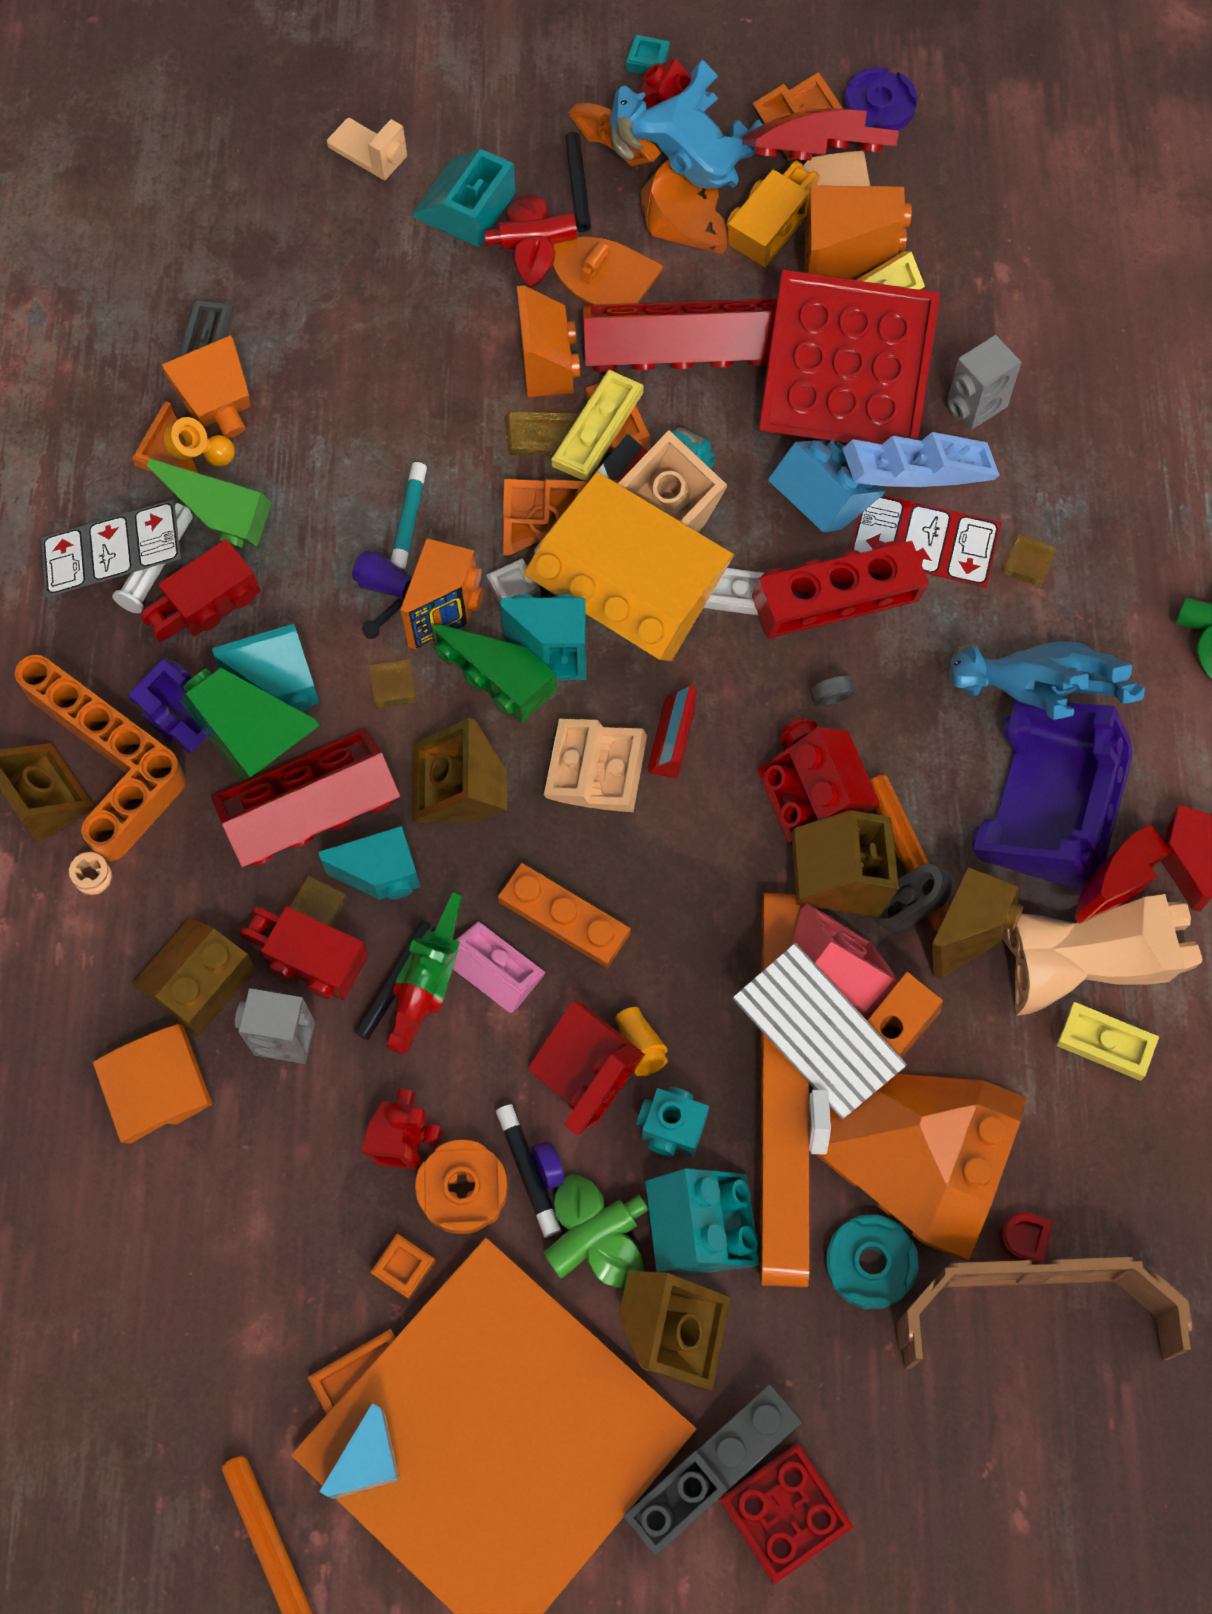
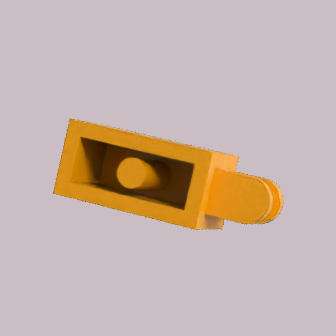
M798 161L793 162L783 175L772 169L764 180L760 179L754 184L750 191L749 199L741 208L736 207L730 214L726 225L728 227V245L763 267H766L806 218L811 185H817L820 175L815 171L809 173L802 169L803 165Z

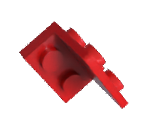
M576 1000L569 1005L530 1064L529 1071L569 1103L568 1107L573 1111L563 1125L578 1136L600 1122L645 1056V1053L584 1004Z

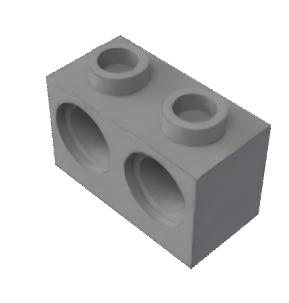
M997 335L964 354L957 361L947 404L952 415L956 419L962 420L970 430L1008 407L1022 363Z
M249 988L246 1002L241 1001L238 1005L235 1027L239 1029V1034L253 1055L306 1064L315 1020L303 997Z

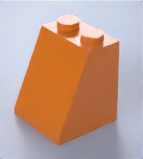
M811 185L804 233L805 273L857 280L898 255L899 251H905L907 230L904 227H910L912 206L911 203H905L904 187Z

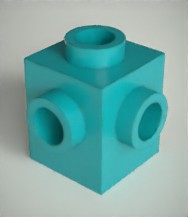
M669 1087L668 1091L657 1088L653 1101L645 1098L637 1119V1125L643 1126L642 1141L649 1143L648 1149L663 1156L673 1157L676 1152L694 1158L708 1117L709 1106L693 1101L694 1095L683 1089ZM668 1120H673V1121H675L676 1123L670 1124V1123H667L666 1121H668Z

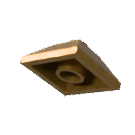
M467 718L414 743V822H480L507 811V770L474 719Z
M968 867L932 943L933 976L943 979L1000 943L1007 928L1011 930L1016 928L1023 911V905L1018 904V886Z
M628 1271L618 1318L641 1368L703 1390L713 1391L731 1297L669 1273Z

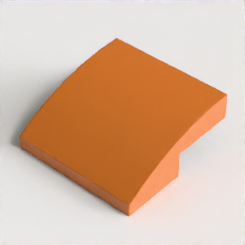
M819 72L790 90L787 89L785 84H782L752 103L764 124L797 112L828 108L843 109ZM781 150L788 161L794 160L789 158V150Z
M177 1024L144 1036L93 1061L121 1143L132 1144L165 1124L177 1125L213 1105L184 1025Z

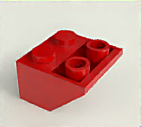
M817 727L758 769L788 844H792L791 833L796 827L849 810L868 813L880 805L848 730Z

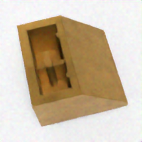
M849 810L793 829L791 834L796 904L805 905V903H808L817 908L879 917L899 889L891 817Z

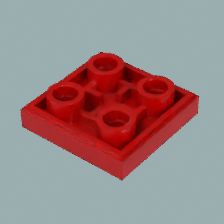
M798 1443L718 1499L773 1585L854 1528Z

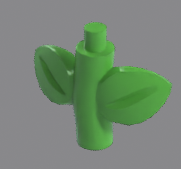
M574 1174L565 1177L563 1184L558 1187L555 1195L554 1210L557 1219L568 1231L554 1244L544 1250L543 1253L560 1279L587 1258V1264L595 1279L608 1286L625 1288L628 1271L644 1272L643 1261L638 1247L625 1234L637 1227L634 1220L649 1210L639 1194L625 1204L619 1199L605 1207L604 1195L592 1181Z

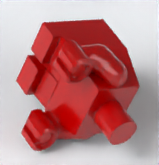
M398 1089L395 1103L382 1101L368 1124L362 1152L377 1166L419 1170L421 1157L417 1154L418 1145L425 1143L438 1146L441 1141L443 1130L439 1125L428 1124L425 1130L422 1129L427 1113L423 1108L413 1107L416 1094L414 1091Z

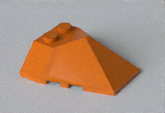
M897 1073L843 1120L829 1105L831 1133L827 1154L815 1155L853 1187L858 1186L879 1203L878 1207L889 1216L892 1214L913 1231L912 1235L924 1245L968 1262L997 1191L1021 1122L1026 1097L984 1080Z

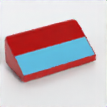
M695 686L685 687L665 699L647 768L648 772L675 779L679 776L696 709L697 690Z

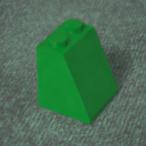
M205 668L183 686L187 693L180 699V702L241 781L252 777L320 726L311 716L223 668L218 669L213 674Z

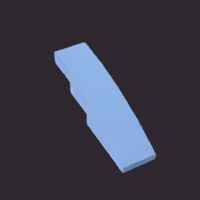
M931 432L922 441L891 436L885 443L876 444L853 439L842 448L854 483L894 487H930L990 481L1000 476L987 442Z

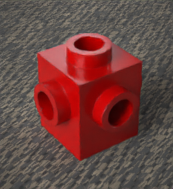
M676 58L661 65L656 63L644 74V83L639 93L644 92L646 94L643 101L646 103L647 109L678 95L690 83L691 75Z

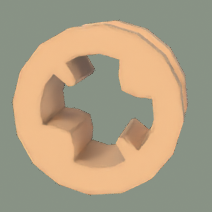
M85 852L76 856L71 862L69 877L79 891L84 894L95 895L105 891L110 885L112 870L101 855L94 852ZM85 868L96 869L99 876L92 881L83 874Z

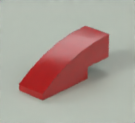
M1151 824L1135 832L1092 873L1078 900L1075 919L1079 924L1131 901L1158 877L1152 869L1172 851Z

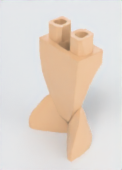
M1165 894L1147 896L1116 907L1081 924L1046 916L1021 914L1014 930L1007 928L1002 938L1016 957L1015 1010L1017 1016L1031 1014L1048 1007L1072 992L1084 980L1117 985H1149L1170 982L1178 974L1195 969L1202 963L1199 945L1195 941L1178 943L1175 932L1185 930L1190 926L1191 916L1187 903L1167 902Z

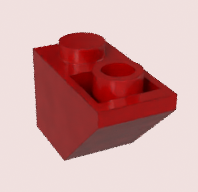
M1178 805L1168 820L1163 840L1172 852L1161 862L1192 910L1201 912L1212 899V814Z

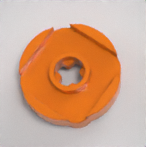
M453 1140L440 1145L428 1157L426 1162L422 1163L416 1176L415 1190L418 1203L431 1224L449 1233L470 1234L483 1229L487 1225H491L498 1219L507 1199L508 1181L502 1163L485 1146L472 1140ZM466 1175L468 1183H475L474 1191L467 1193L466 1198L459 1199L456 1192H449L450 1184L457 1183L458 1176Z

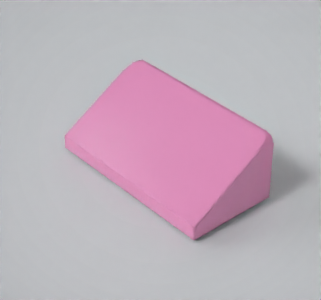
M479 921L456 939L460 943L453 970L510 1013L520 1006L546 973Z

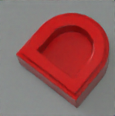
M1019 1212L1012 1215L1003 1224L1000 1231V1242L1004 1251L1016 1260L1032 1261V1265L1043 1264L1054 1221L1029 1212Z

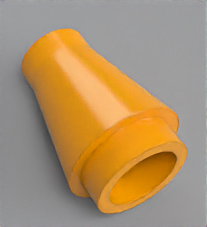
M630 1007L618 1013L615 1020L620 1034L645 1053V1056L634 1071L635 1075L647 1076L662 1069L668 1062L665 1055L668 1049L643 1017L638 1007Z

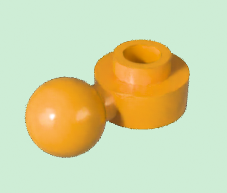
M180 418L170 423L165 429V446L178 459L188 460L203 453L207 462L215 467L227 466L234 459L235 447L232 441L222 435H215L208 439L205 428L194 418ZM179 434L184 437L186 442L185 446L181 444L179 440Z

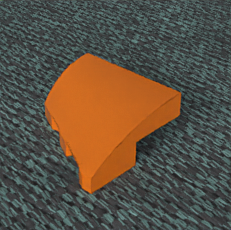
M504 479L502 556H510L541 542L586 486V481Z

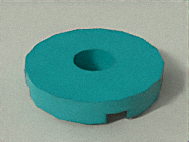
M860 1215L844 1223L831 1237L825 1254L826 1274L833 1289L847 1303L865 1310L884 1309L899 1302L913 1287L919 1269L917 1249L908 1234L904 1232V1229L896 1221L880 1215ZM865 1250L878 1251L884 1259L885 1266L883 1271L878 1274L865 1272L859 1264L860 1254Z

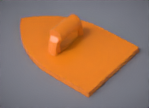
M577 237L576 240L553 244L556 256L552 267L557 277L568 291L589 305L639 303L664 269L663 265L622 244L603 238Z

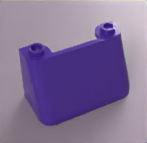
M1015 700L1012 714L1007 715L1004 722V736L1010 741L1015 753L996 819H984L980 826L975 827L972 834V849L983 862L1076 890H1083L1092 873L1107 857L1131 764L1132 744L1115 706L1067 703V706L1074 708V715L1053 720L1047 716L1045 710Z

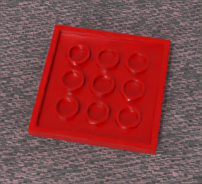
M782 270L758 432L828 442L833 439L846 445L853 439L883 444L891 436L918 440L940 293Z

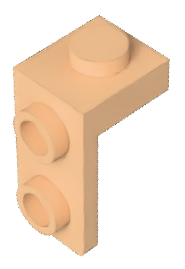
M347 118L327 139L328 148L384 181L407 157L403 126L392 119L376 134L351 118Z

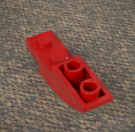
M838 108L813 109L780 117L756 128L743 136L742 145L754 146V154L777 157V149L789 150V158L811 161L812 153L826 154L827 146L848 149L849 141L861 142L860 150L882 153L883 145L897 146L899 131L865 127L867 111Z

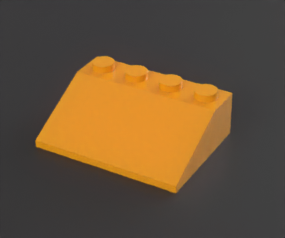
M596 472L545 536L523 575L555 595L569 594L576 598H585L586 614L657 659L672 661L735 554L603 474Z

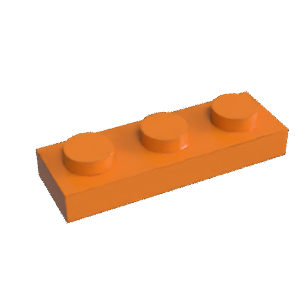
M523 863L520 864L498 896L500 904L607 969L631 934V928Z

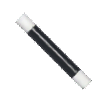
M513 1105L503 1106L496 1110L497 1117L544 1238L551 1237L562 1230Z

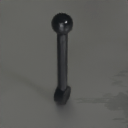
M399 598L375 621L366 622L362 628L364 636L368 639H375L379 635V628L401 608L404 600Z

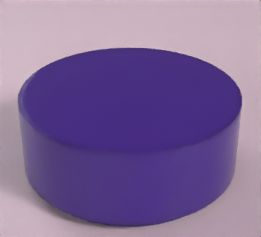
M546 1141L532 1146V1156L546 1190L562 1185L565 1180L564 1172L552 1143Z

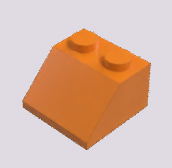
M525 285L517 286L527 398L574 393L573 378L580 377L578 353L571 354L570 345L576 344L575 321H567L565 305Z

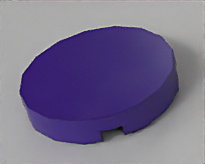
M877 67L863 70L853 76L845 90L844 109L867 111L865 127L899 131L909 124L915 114L918 95L914 84L904 74L897 72L895 75L888 73V68Z

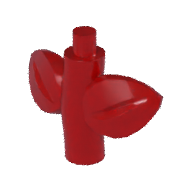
M526 195L516 198L507 206L506 217L508 221L498 222L499 228L484 230L486 246L501 244L502 250L514 249L513 260L516 269L523 281L532 288L543 280L554 263L556 253L553 244L576 240L577 228L574 212L548 217V205L545 200L537 195Z

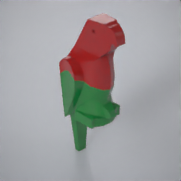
M452 892L435 932L428 929L422 938H416L411 942L409 948L411 954L400 971L393 988V993L398 997V1001L396 1004V1020L386 1046L389 1050L399 1054L409 1052L423 1019L431 1012L439 1013L444 1003L460 943L454 940L453 936L463 897L461 894Z

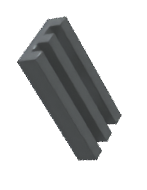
M194 300L178 357L193 351L204 311L209 312L201 334L199 348L210 344L219 313L221 315L213 342L227 337L234 315L232 304Z

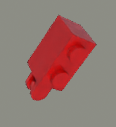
M225 539L160 582L158 585L163 597L147 607L142 612L140 618L145 625L153 627V635L158 641L169 639L185 627L195 637L202 631H209L216 627L223 617L236 608H243L250 604L261 591L254 572L228 540ZM171 612H174V614L171 615L170 617H168V618L165 617V616H167L168 614H170Z
M288 906L285 907L280 917L262 908L253 907L251 911L253 918L247 928H241L239 935L262 948L261 953L269 965L267 969L283 980L291 981L295 977L308 983L306 988L321 998L329 1000L331 995L345 1000L369 956L364 942ZM268 925L274 927L269 937L263 935Z

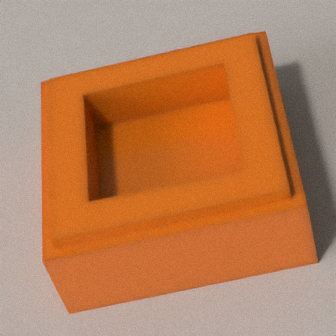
M396 1234L370 1273L410 1300L436 1260L399 1234Z

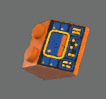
M426 539L400 609L408 648L418 649L433 642L432 627L435 624L460 629L468 625L472 611H479L483 601L484 588L479 586L481 568H478L476 565L475 550Z

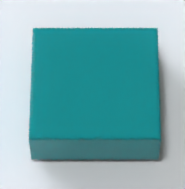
M635 34L626 60V71L644 75L652 65L666 63L670 52V41Z

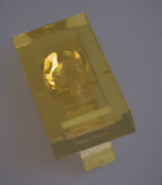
M508 412L504 417L509 455L554 456L580 413Z

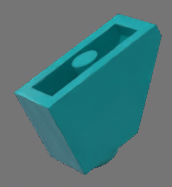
M402 826L318 852L327 875L376 899L381 900L387 897L390 900L401 899L410 895L413 891L412 889L420 887Z

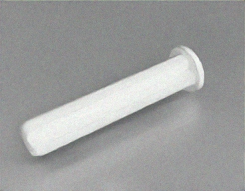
M174 503L178 538L180 540L193 515L191 509L187 506ZM166 563L131 573L121 590H116L113 593L114 601L130 612L141 613L144 609L142 602Z

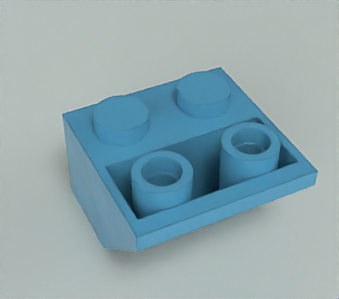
M833 439L830 442L824 440L795 442L768 481L823 533L842 530L886 492L879 485L854 483L842 449L845 447L844 444Z

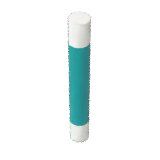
M414 462L411 465L391 556V562L404 572L427 466L420 462Z

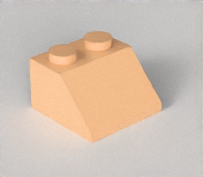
M670 430L661 437L618 483L697 532L707 523L727 488V484Z

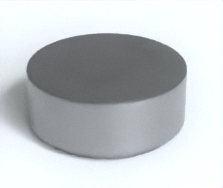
M850 676L830 678L816 684L811 689L815 704L820 707L840 704L852 698L856 693Z

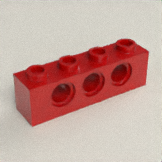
M890 541L879 545L875 550L860 553L858 550H852L840 555L837 559L825 562L815 559L802 564L799 568L783 571V569L770 570L758 578L752 598L767 639L919 602L929 582L913 541L897 544L896 541ZM869 573L879 575L883 581L874 579ZM832 582L843 585L846 590L835 588ZM793 592H801L805 594L808 599H800L793 594Z

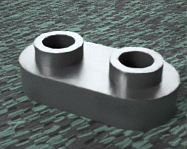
M920 865L898 879L899 889L879 917L872 916L876 924L891 932L905 930L947 902L952 891L950 876L935 865Z

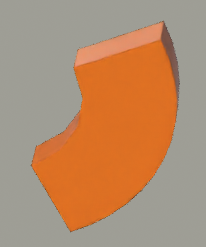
M592 103L575 104L568 112L569 116L588 142H598L613 149L610 123L612 110ZM637 139L643 145V148L640 150L628 146L635 156L631 161H625L632 167L654 162L661 154L656 145L648 139Z

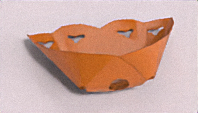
M667 160L641 189V205L648 232H651V236L703 251L724 254L727 250L728 233L725 220L715 210L719 198L718 188L706 189L704 192L706 199H703L702 196L697 194L703 188L693 185L684 175L676 173L670 166L669 160ZM710 222L713 224L712 230L715 231V235L705 231Z

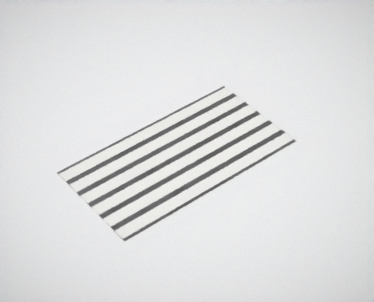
M797 943L793 944L732 998L815 1090H828L829 1105L842 1120L907 1066L904 1060Z

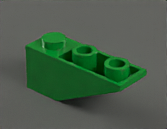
M435 624L432 627L435 641L433 648L438 656L450 665L454 662L460 667L467 682L476 690L483 688L493 697V704L505 716L509 717L512 714L523 723L557 692L556 673L527 647L440 624Z

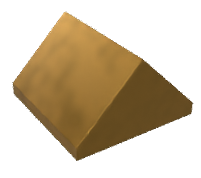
M52 743L0 749V790L38 844L84 816L94 807Z

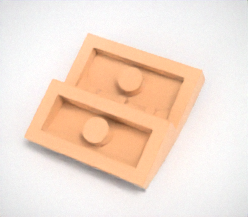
M559 719L544 796L547 799L582 807L634 812L647 734L643 728L603 727L599 720Z

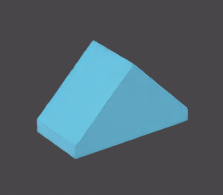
M374 1403L371 1404L319 1491L327 1497L335 1499L400 1480L385 1411Z

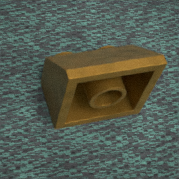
M189 917L133 981L132 985L200 1037L256 971V968L245 951L214 928Z

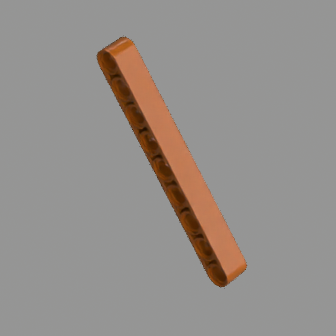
M763 893L761 972L792 945L800 911L804 906L796 904V894ZM762 1031L760 1285L808 1287L809 1082Z

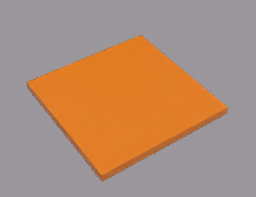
M485 1238L291 1456L323 1486L371 1404L374 1403L385 1411L400 1480L335 1499L454 1614H544L697 1428L491 1241Z

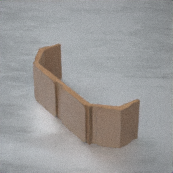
M1133 1257L1057 1259L1050 1261L1048 1264L1032 1265V1261L1029 1260L952 1263L940 1272L896 1322L899 1350H903L905 1369H912L923 1359L919 1314L942 1288L1116 1282L1157 1318L1162 1360H1170L1191 1350L1189 1333L1192 1330L1189 1301L1153 1271L1147 1272L1143 1269L1142 1261H1133Z

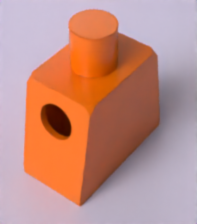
M231 335L162 364L168 384L191 416L199 421L203 427L217 422L223 436L227 438L238 436L246 430L239 412L248 409L251 403Z
M906 972L868 1019V1022L893 1050L903 1058L940 1014L943 1000L910 973ZM892 1026L897 1028L900 1033L895 1039H889L882 1034V1031L886 1027Z

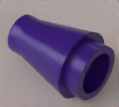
M364 551L361 553L352 570V579L358 582L360 588L396 596L403 600L412 576L402 571L379 551H374L373 553Z

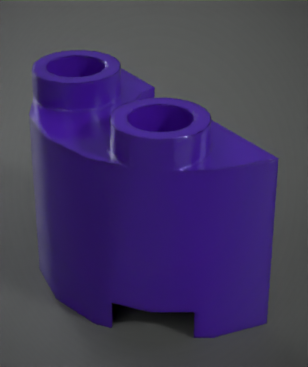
M162 659L128 694L129 700L144 710L141 714L143 718L170 742L175 739L186 752L192 753L207 736L180 702V699L187 693L183 686L191 679V676L178 663L173 661L169 664L165 659Z

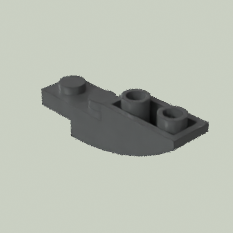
M769 1384L623 1517L656 1556L794 1431L803 1420L773 1384Z

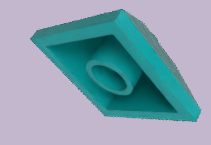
M295 624L212 648L219 669H225L301 712L308 710L311 705L320 703Z

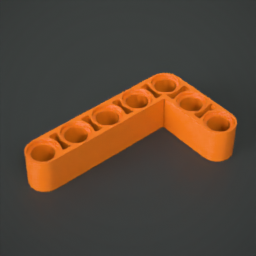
M41 655L27 656L18 663L15 669L16 681L27 698L35 706L126 773L86 817L81 829L83 839L92 852L101 855L105 861L112 862L118 860L129 851L182 792L186 784L185 773L177 757L170 749L61 668ZM46 677L41 683L32 685L36 679ZM77 699L72 706L62 708L67 701ZM108 722L102 730L93 731L94 727L99 723ZM140 745L134 753L129 755L123 754L128 747ZM171 768L167 776L154 778L161 769ZM143 799L141 805L136 809L126 810L128 804L133 800ZM109 830L114 831L112 837L107 841L97 842L102 833Z

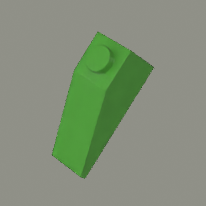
M149 458L147 467L210 529L221 535L220 542L227 539L233 547L239 549L243 548L244 543L258 547L272 505V501L268 497L255 490Z

